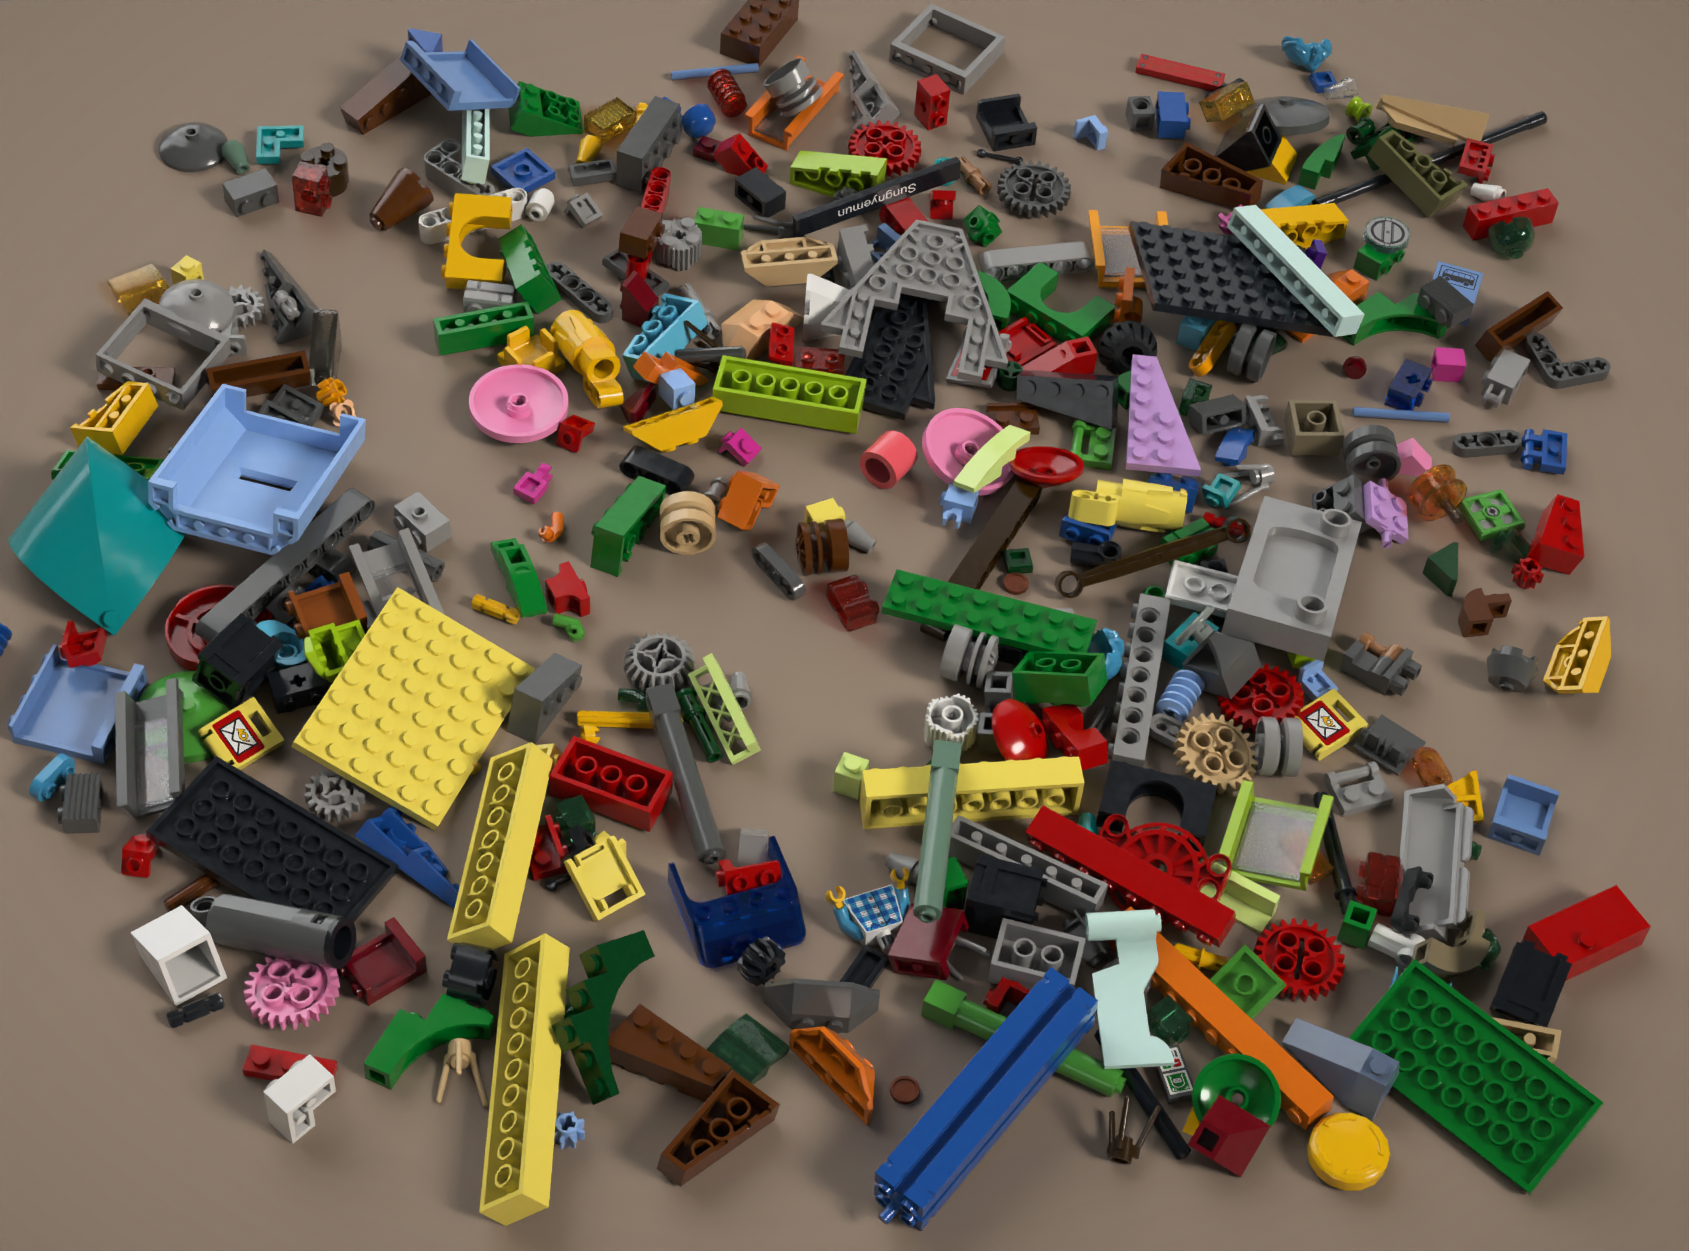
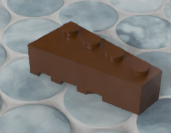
M641 1004L609 1036L611 1065L616 1063L625 1067V1070L633 1074L641 1073L653 1078V1082L661 1085L666 1083L676 1087L678 1092L703 1102L711 1096L732 1071L730 1065Z
M732 1070L661 1153L657 1170L681 1187L773 1122L780 1104Z

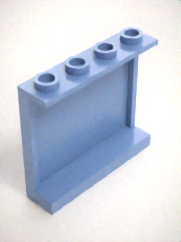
M469 39L465 51L424 52L414 41L405 42L400 61L448 111L514 108L521 88L472 39Z
M53 644L49 653L43 656L38 673L32 676L27 693L21 696L15 715H11L8 720L7 728L10 731L12 742L58 754L63 753L67 756L105 765L116 745L115 693L126 691L137 702L148 683L145 666L134 663L130 672L98 664L89 667L82 665L69 668L67 660L62 659L58 646Z

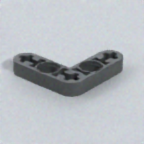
M1539 333L1528 335L1524 344L1525 352L1543 381L1553 389L1602 381L1607 378L1610 371V363L1600 357L1562 364L1547 338ZM1545 358L1550 360L1552 363H1545L1540 359ZM1572 371H1579V372H1581L1583 375H1582V376L1575 375V374L1572 373Z

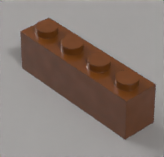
M1547 291L1487 329L1475 346L1489 362H1492L1494 357H1499L1504 349L1511 350L1526 340L1527 336L1531 333H1537L1551 324L1563 307Z
M304 350L206 368V383L210 398L214 396L222 384L246 389V397L277 392L283 384L292 388L309 386L310 369Z

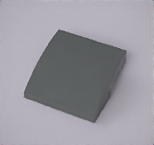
M283 384L272 402L266 400L258 413L312 427L326 410V407L309 396Z

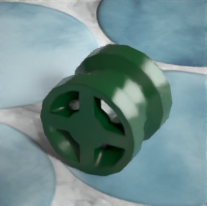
M1008 361L1006 370L999 368L998 386L1005 391H1016L1017 375L1023 371V367L1017 362Z

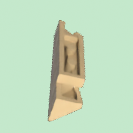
M1385 94L1382 95L1376 104V109L1384 111L1389 117L1387 122L1391 127L1453 146L1458 141V138L1463 141H1467V138L1481 141L1489 119L1488 113Z

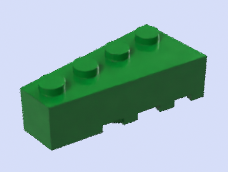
M638 476L632 484L629 483L622 496H618L614 505L610 509H606L602 519L596 521L593 525L591 532L594 536L591 568L616 577L622 572V561H629L634 544L641 542L646 527L650 528L659 514L660 505L665 498L666 485Z

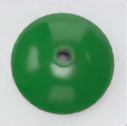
M1227 1054L1215 1058L1201 1070L1195 1080L1192 1092L1194 1112L1200 1123L1219 1095L1232 1102L1233 1095L1240 1094L1243 1097V1101L1237 1106L1272 1127L1280 1111L1281 1092L1276 1077L1264 1063L1245 1054Z

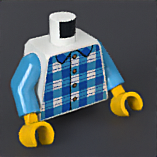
M906 867L903 868L904 877L902 880L896 877L895 869L891 871L890 878L896 883L897 888H894L891 884L844 899L846 895L845 890L841 886L836 887L837 899L833 897L831 890L827 891L825 899L835 906L833 912L840 930L854 940H859L863 947L865 945L872 947L879 944L882 952L888 954L910 908L908 887H905L904 883L909 878L908 869Z

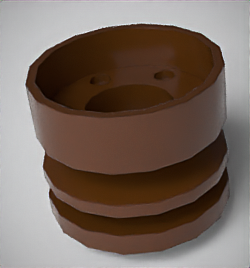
M842 518L825 520L823 532H820L816 521L810 522L809 529L806 522H798L795 546L797 560L800 563L804 576L811 575L812 566L815 574H821L823 562H826L830 573L848 571L849 543L846 526Z

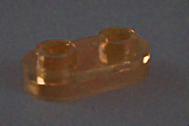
M1421 747L1415 751L1412 765L1424 787L1439 784L1448 786L1452 783V776L1436 750L1430 747Z

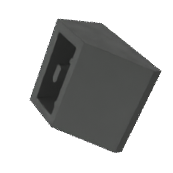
M1354 474L1312 494L1313 509L1323 512L1327 509H1338L1346 512L1351 519L1362 522L1359 534L1372 528V526L1365 523L1364 484Z

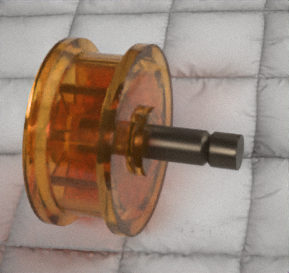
M1437 465L1426 470L1414 480L1407 491V500L1411 505L1418 507V514L1425 521L1438 520L1446 515L1455 524L1463 520V517L1457 512L1456 508L1464 500L1467 494V486L1462 480L1455 478V470L1450 465Z

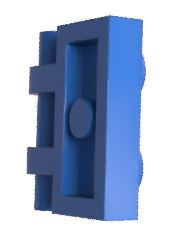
M1526 429L1522 437L1524 451L1521 453V462L1523 463V468L1531 470L1533 463H1539V471L1564 475L1567 458V433L1543 429L1540 436L1534 435L1533 429ZM1534 447L1540 448V451H1535Z

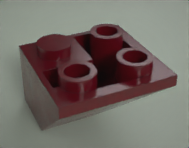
M1219 1095L1202 1119L1188 1145L1239 1177H1242L1271 1126Z

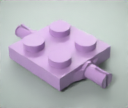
M1381 478L1378 480V485L1372 481L1363 485L1365 523L1380 533L1381 546L1390 548L1392 547V539L1400 544L1409 540L1407 505L1402 498L1390 493L1388 488L1389 481Z

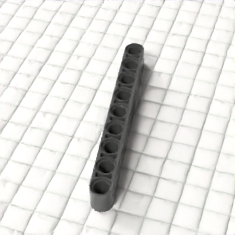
M354 488L347 490L309 523L297 542L291 545L288 544L278 553L274 554L206 613L196 625V635L210 643L240 613L254 620L289 585L297 582L367 520L375 509V501Z

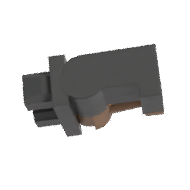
M1365 632L1359 641L1356 640L1344 653L1340 671L1371 688L1379 689L1378 692L1384 696L1389 691L1402 696L1410 682L1402 677V675L1415 681L1421 672L1422 665L1411 659L1413 655L1412 650L1408 648L1404 650L1398 644L1384 647L1374 642L1375 637Z

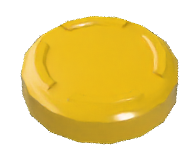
M1334 1113L1322 1118L1313 1128L1307 1145L1309 1164L1316 1175L1330 1186L1345 1191H1361L1375 1185L1384 1175L1390 1157L1388 1140L1381 1129L1368 1118L1354 1113Z

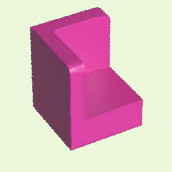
M1435 347L1431 360L1433 381L1461 382L1466 368L1464 350Z

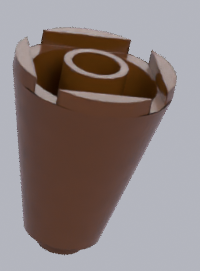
M402 168L395 173L369 214L371 218L370 223L374 228L386 231L427 208L434 201L430 189L427 185L422 187L418 183L421 178L407 168Z

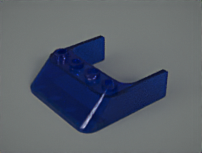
M775 835L769 837L768 857L770 861L778 860L780 863L781 879L773 884L714 900L695 902L689 899L674 862L668 863V884L697 958L703 966L717 968L737 962L743 955L742 951L748 948V944H753L757 938L762 939L767 936L778 943L782 949L797 946L805 940L806 927L798 890Z

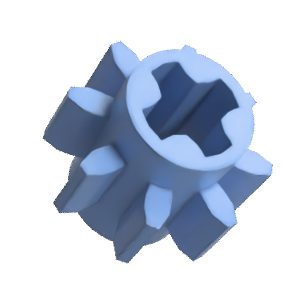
M574 1111L563 1114L558 1112L554 1142L557 1141L561 1150L564 1147L575 1149L578 1139H585V1131L583 1130L584 1119L577 1120Z

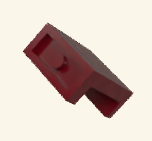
M911 903L888 953L894 973L947 980L950 970L946 960L959 931L967 932L969 928L964 911L943 907L940 919L932 923H924L914 916V903Z
M395 917L384 922L385 932L355 949L347 965L337 969L338 975L342 979L347 978L350 982V988L357 999L362 998L368 1006L427 972L426 956Z

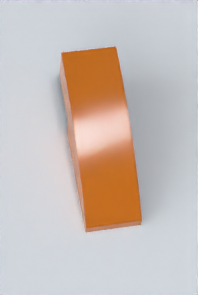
M644 351L633 365V368L645 380L658 385L659 374L679 368L695 382V386L708 382V379L697 367L668 352H665L659 359Z

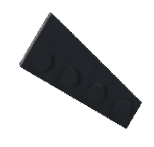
M1023 370L1017 375V400L1112 430L1117 424L1119 376Z

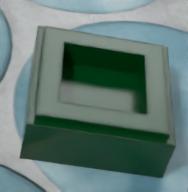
M1028 548L1003 550L1007 574L1012 572L1021 574L1033 573V563Z

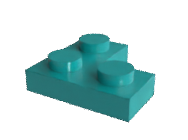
M304 125L257 126V164L280 163L281 148H304Z

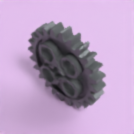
M1029 160L1028 165H1025L1024 162L1020 161V166L1012 164L1011 169L1006 167L1005 173L1000 174L997 194L1000 195L999 200L1004 201V207L1011 206V212L1019 210L1018 215L1027 213V218H1030L1032 214H1035L1036 218H1039L1040 214L1047 218L1049 212L1056 215L1057 210L1063 211V207L1068 205L1071 195V184L1068 183L1069 178H1064V172L1057 173L1058 167L1050 169L1049 163L1041 166V161H1038L1035 165ZM1035 177H1038L1034 201H1030L1033 181Z

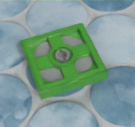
M1502 489L1458 500L1457 507L1480 541L1522 531L1525 528V522Z

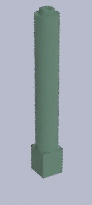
M934 740L913 909L914 916L924 923H932L942 916L962 743Z

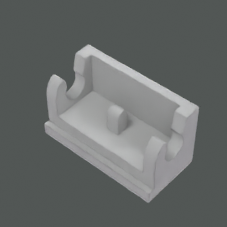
M1248 395L1245 396L1244 400L1246 404V423L1250 430H1255L1254 441L1257 447L1283 444L1284 438L1280 435L1283 429L1276 426L1269 412L1268 404L1258 405L1260 402L1269 401L1268 397L1265 395L1253 397Z

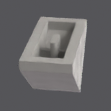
M741 828L737 867L766 862L769 830Z

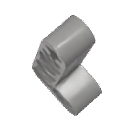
M455 139L444 140L424 155L426 178L454 196L455 193L491 195L495 193L494 186L486 180L485 184H470L467 181L461 180L462 155L459 141Z

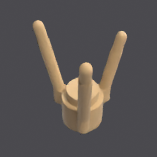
M456 1038L448 1043V1054L444 1055V1065L436 1103L439 1104L442 1101L450 1066L456 1069L457 1075H460L462 1069L467 1068L470 1064L483 1107L488 1106L486 1093L477 1066L476 1053L471 1052V1042L469 1040Z

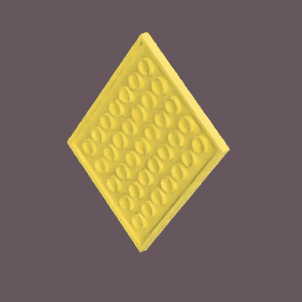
M397 587L291 747L436 831L473 771L474 766L472 763H478L509 713L514 688L534 672L535 668Z

